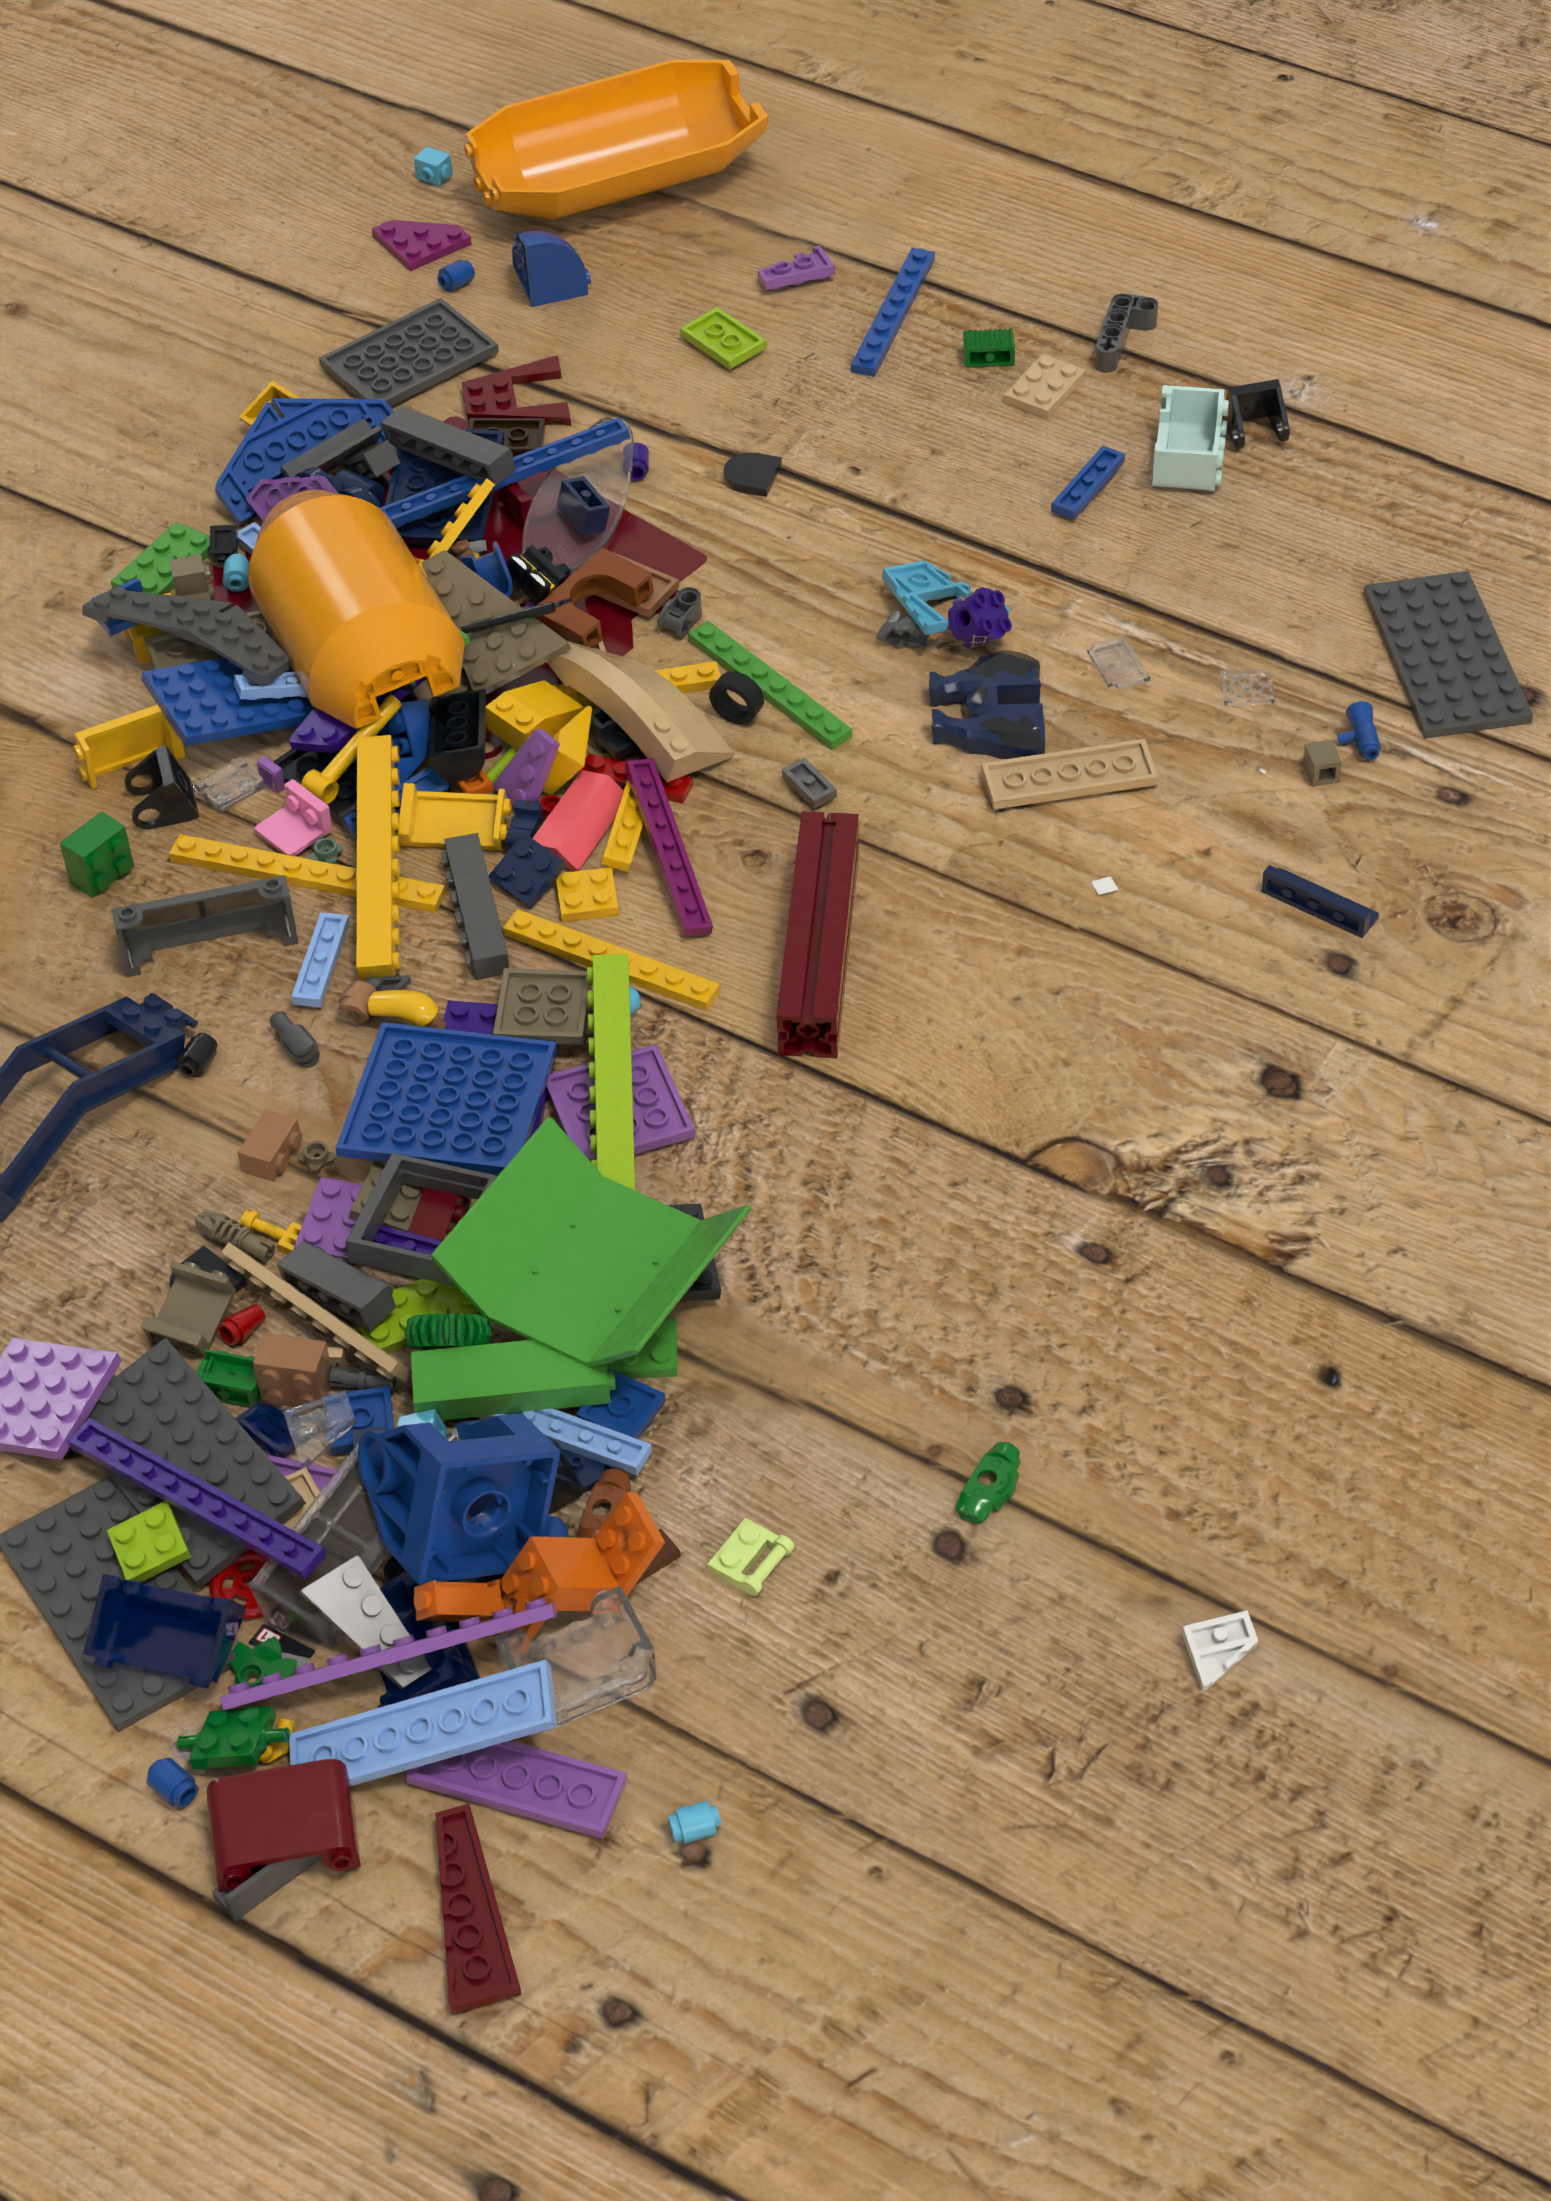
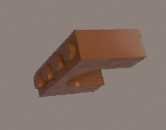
M602 547L538 605L572 598L573 601L555 608L556 611L554 613L535 618L566 641L594 648L603 640L600 620L576 608V604L583 598L593 594H610L638 607L654 592L652 574Z

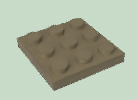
M504 968L493 1035L555 1041L557 1044L583 1045L588 1015V990H591L592 987L587 982V971Z

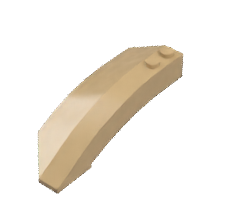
M569 641L567 642L570 644V650L546 662L566 688H574L600 707L629 735L648 759H654L658 772L666 782L734 756L732 749L697 707L670 681L634 659Z

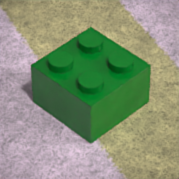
M102 811L60 842L69 883L92 898L134 867L125 826Z

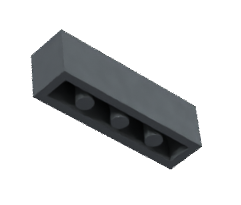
M303 1241L277 1263L283 1280L316 1303L369 1331L396 1308L392 1297L393 1290L386 1281L378 1280L368 1275L361 1268H354L340 1257L335 1258L329 1255L319 1246L314 1247Z

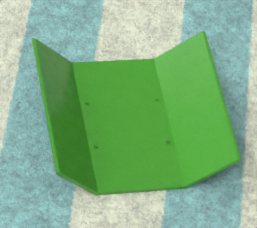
M547 1117L431 1254V1258L489 1321L591 1368L637 1355L750 1212L751 1206L745 1205L699 1220L603 1177L551 1117Z

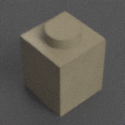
M1332 739L1305 744L1303 766L1312 787L1340 782L1342 761Z

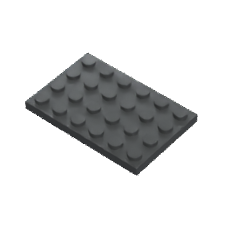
M440 298L319 357V363L325 371L358 399H381L386 401L391 407L499 353V348L495 341Z

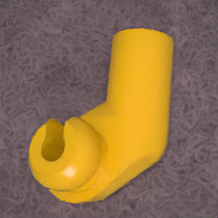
M279 1718L277 1729L287 1727L291 1734L294 1732L296 1722ZM289 1742L270 1743L261 1753L259 1761L262 1763H272L289 1752Z

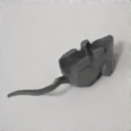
M893 612L880 628L876 638L889 644L894 643L895 649L901 648L903 644H908L909 648H920L926 646L929 635H925L910 615L902 618L899 612Z

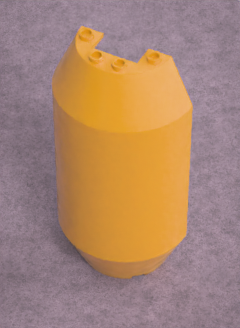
M669 60L506 105L465 133L467 144H464L463 148L467 159L470 158L475 175L474 185L476 191L482 193L486 207L490 206L496 211L551 221L719 173L765 133L768 115L759 102L750 104V108L739 93V73L730 60Z
M307 490L283 499L271 509L261 524L248 569L249 589L279 647L290 657L289 665L293 672H295L313 707L358 729L382 719L375 698L379 695L423 677H426L433 697L460 687L465 646L463 637L393 522L380 508L363 499L325 490Z

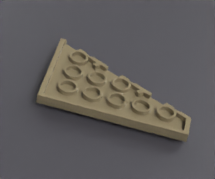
M445 550L421 562L429 583L459 630H461V626L490 617L495 618L524 610ZM525 618L498 625L491 629L466 633L471 643L464 647L462 665L472 689H485L486 694L570 650L571 647L565 639L537 618Z

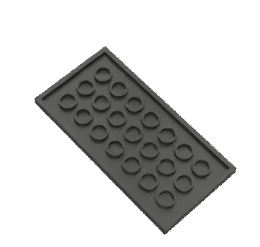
M1469 571L1365 585L1364 595L1425 739L1532 723L1533 713Z
M164 1338L110 1380L86 1421L89 1418L279 1523H283L306 1504L302 1496L167 1338ZM103 1467L139 1513L164 1502L159 1497ZM171 1505L192 1556L181 1562V1565L200 1588L250 1549Z
M108 1476L1 1533L0 1549L112 1724L120 1732L233 1669L230 1662L237 1657L175 1566L130 1587L107 1530L138 1515L139 1512L113 1479Z

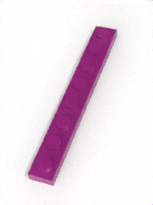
M654 759L626 761L625 770L684 937L711 934L713 925Z

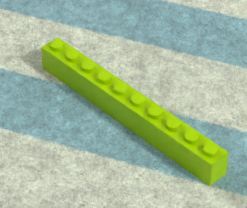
M628 954L593 955V967H587L588 985H593V990H588V1008H594V1014H588L589 1032H594V1037L589 1038V1056H595V1061L589 1062L590 1080H595V1086H590V1104H596V1110H590L591 1129L596 1128L597 1135H591V1153H597V1160H591V1163L603 1177L635 1190Z

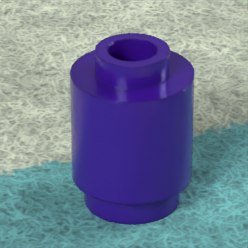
M631 443L623 451V471L630 480H642L649 471V450L641 443Z

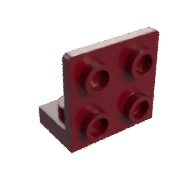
M539 478L522 486H519L518 482H514L498 490V499L523 527L561 512L557 507L559 494L545 478Z

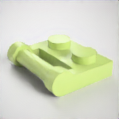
M745 1518L707 1564L708 1572L751 1596H757L763 1588L762 1583L784 1556L790 1555L795 1545L788 1537L784 1535L778 1536ZM766 1548L772 1549L754 1573L746 1576L745 1574Z

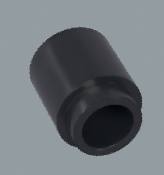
M198 1033L197 1036H193L177 1058L180 1071L189 1077L202 1076L217 1054L218 1044L216 1040L206 1033Z

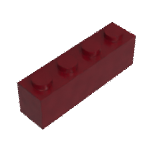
M424 1188L408 1232L443 1241L464 1217L467 1200L471 1201L472 1198Z

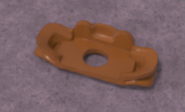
M608 1469L602 1473L593 1487L581 1519L578 1538H595L625 1493L630 1492L631 1485L627 1473L619 1469ZM602 1502L611 1504V1510L607 1514L596 1515L593 1513V1509L597 1504Z

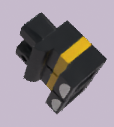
M531 545L524 554L519 555L515 553L509 556L506 565L512 578V583L519 590L522 589V592L538 605L556 587L569 578L571 570L565 563L555 566L552 563V552L546 546L537 549Z

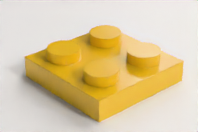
M612 867L565 872L557 876L556 885L562 922L619 916Z

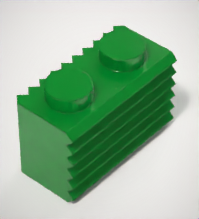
M1013 329L965 330L963 332L965 367L1015 365Z

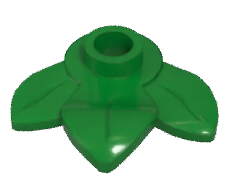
M272 1637L262 1642L253 1650L249 1646L238 1642L232 1650L237 1657L230 1662L236 1672V1684L246 1682L251 1678H258L257 1681L248 1683L249 1687L262 1684L261 1677L281 1672L282 1678L291 1676L294 1673V1668L297 1667L295 1659L282 1658V1650L277 1637Z

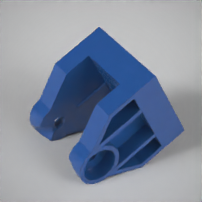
M523 1413L499 1415L484 1420L459 1422L456 1424V1428L461 1440L448 1441L430 1422L402 1425L394 1429L368 1431L362 1436L358 1447L357 1459L359 1474L362 1483L368 1491L382 1544L419 1585L433 1580L444 1582L505 1574L530 1536L544 1537L561 1451ZM467 1512H469L470 1518L466 1519Z

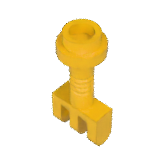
M246 1210L240 1219L241 1224L251 1228L253 1232L256 1230L279 1240L277 1251L288 1255L294 1249L302 1225L292 1222L287 1230L261 1220L260 1212Z

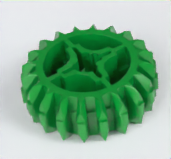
M435 1313L414 1315L407 1319L405 1337L408 1347L419 1350L490 1344L492 1327H490L488 1318L478 1314Z

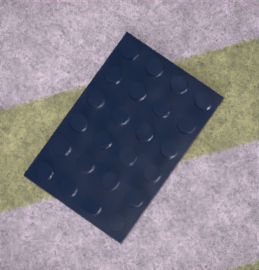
M462 429L500 445L504 444V431ZM397 448L400 463L393 467L385 506L465 475ZM494 491L489 492L453 544L461 540L473 542L485 539ZM470 500L464 501L465 504L470 502ZM462 502L453 505L449 509H443L425 518L406 523L396 529L405 544L432 545L435 540L441 542L444 538L440 534L449 521L454 524L458 517L454 513Z

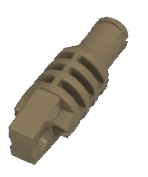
M206 1209L195 1219V1227L223 1246H226L229 1242L264 1263L268 1262V1259H271L274 1255L275 1246L256 1237L251 1228L238 1223L226 1215Z

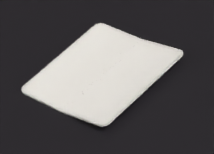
M1110 876L1091 881L1098 895L1118 890Z

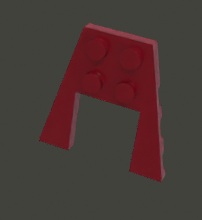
M558 355L461 382L467 421L469 422L470 418H545L546 425H551V421L564 422L565 426H571L567 402L517 408L513 384L562 379Z

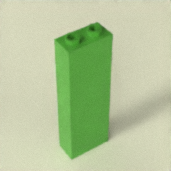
M532 1340L411 1352L415 1413L435 1409L441 1420L520 1413L532 1410L539 1411L550 1408L559 1409L611 1403L610 1390H616L614 1370L608 1371L607 1365L614 1363L612 1361L589 1368Z

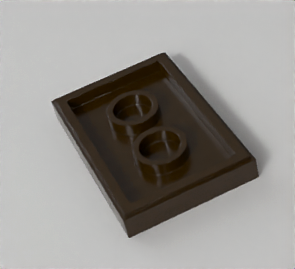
M470 418L468 429L504 431L505 439L503 446L510 448L513 457L544 445L546 421L545 418Z

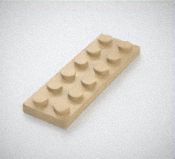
M1145 739L981 763V772L993 810L1158 785L1159 779Z

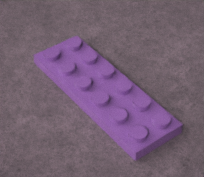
M510 1740L409 1769L406 1779L408 1784L604 1839L627 1783V1773Z

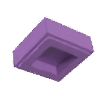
M265 756L256 760L260 781L277 793L285 789L282 768Z

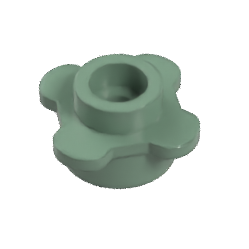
M331 838L319 839L314 844L315 852L310 854V859L335 864L338 854L343 851L342 845L336 844L335 840Z

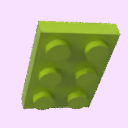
M718 307L680 328V336L729 370L767 348L766 339Z

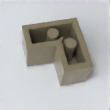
M201 554L169 560L176 595L187 598L215 600L213 585L207 584V580H212L209 565H203Z

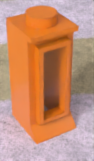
M499 1579L487 1583L437 1582V1580H433L414 1587V1606L416 1608L417 1621L459 1622L479 1616L480 1622L486 1621V1617H493L492 1612L502 1609Z

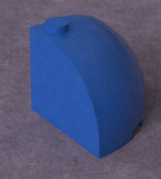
M539 230L514 234L513 239L516 240V243L512 244V263L532 307L588 295L587 285L591 284L589 271L585 269L579 254L567 241L553 233Z

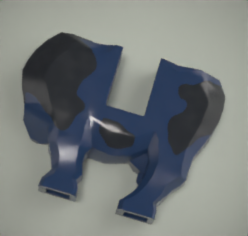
M1002 650L980 657L968 669L960 670L952 675L942 676L936 672H929L930 706H937L941 703L962 702L963 715L965 717L962 719L952 718L938 709H932L933 744L946 742L967 750L969 754L988 755L999 759L1045 754V724L1043 703H1040L1039 661L1020 652Z

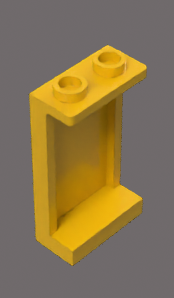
M158 705L74 733L77 745L73 746V750L77 760L81 763V765L77 766L81 780L83 782L87 781L91 789L98 788L96 777L142 761L151 752L163 745L168 747L177 760L186 757L183 742Z
M404 783L399 816L400 830H398L397 835L399 836L401 846L445 848L444 839L478 833L482 850L502 851L503 841H506L509 829L508 824H505L506 815H511L512 801L507 798L505 789H499L498 795L417 791L414 783Z

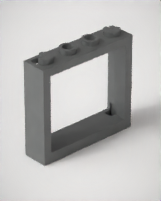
M392 1153L346 1240L349 1262L456 1286L432 1260L431 1255L375 1243L373 1240L403 1183L479 1199L497 1176Z

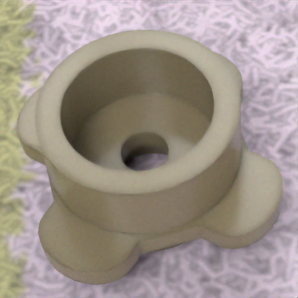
M312 1141L299 1153V1160L307 1163L310 1171L317 1172L327 1163H332L335 1160V1154L328 1151V1147L324 1142Z

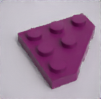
M391 220L372 228L373 237L410 271L472 245L471 236L459 225Z

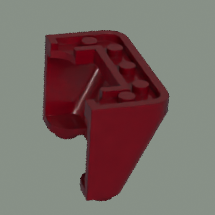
M324 1759L214 1779L208 1784L206 1791L219 1892L237 1888L252 1877L251 1867L322 1855L325 1866L336 1871L361 1867L354 1800L348 1770L345 1763L341 1760Z

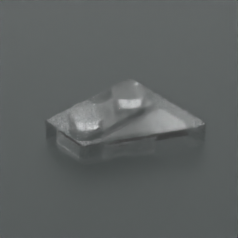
M345 1390L283 1411L302 1469L309 1467L356 1424Z

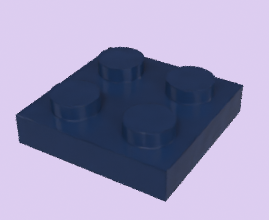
M523 832L489 874V878L532 909L567 864Z

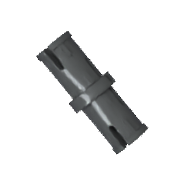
M332 1366L329 1386L357 1390L389 1386L390 1393L394 1394L397 1379L395 1376L391 1381L381 1373L369 1371L365 1367H361L358 1370Z

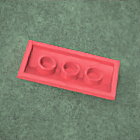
M581 770L532 839L561 858L567 864L565 868L572 872L580 871L614 823L624 791L609 775Z

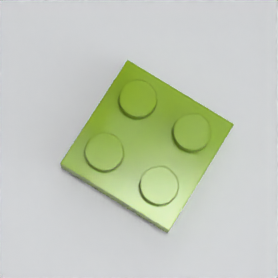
M166 1501L107 1530L130 1587L192 1557L172 1507Z

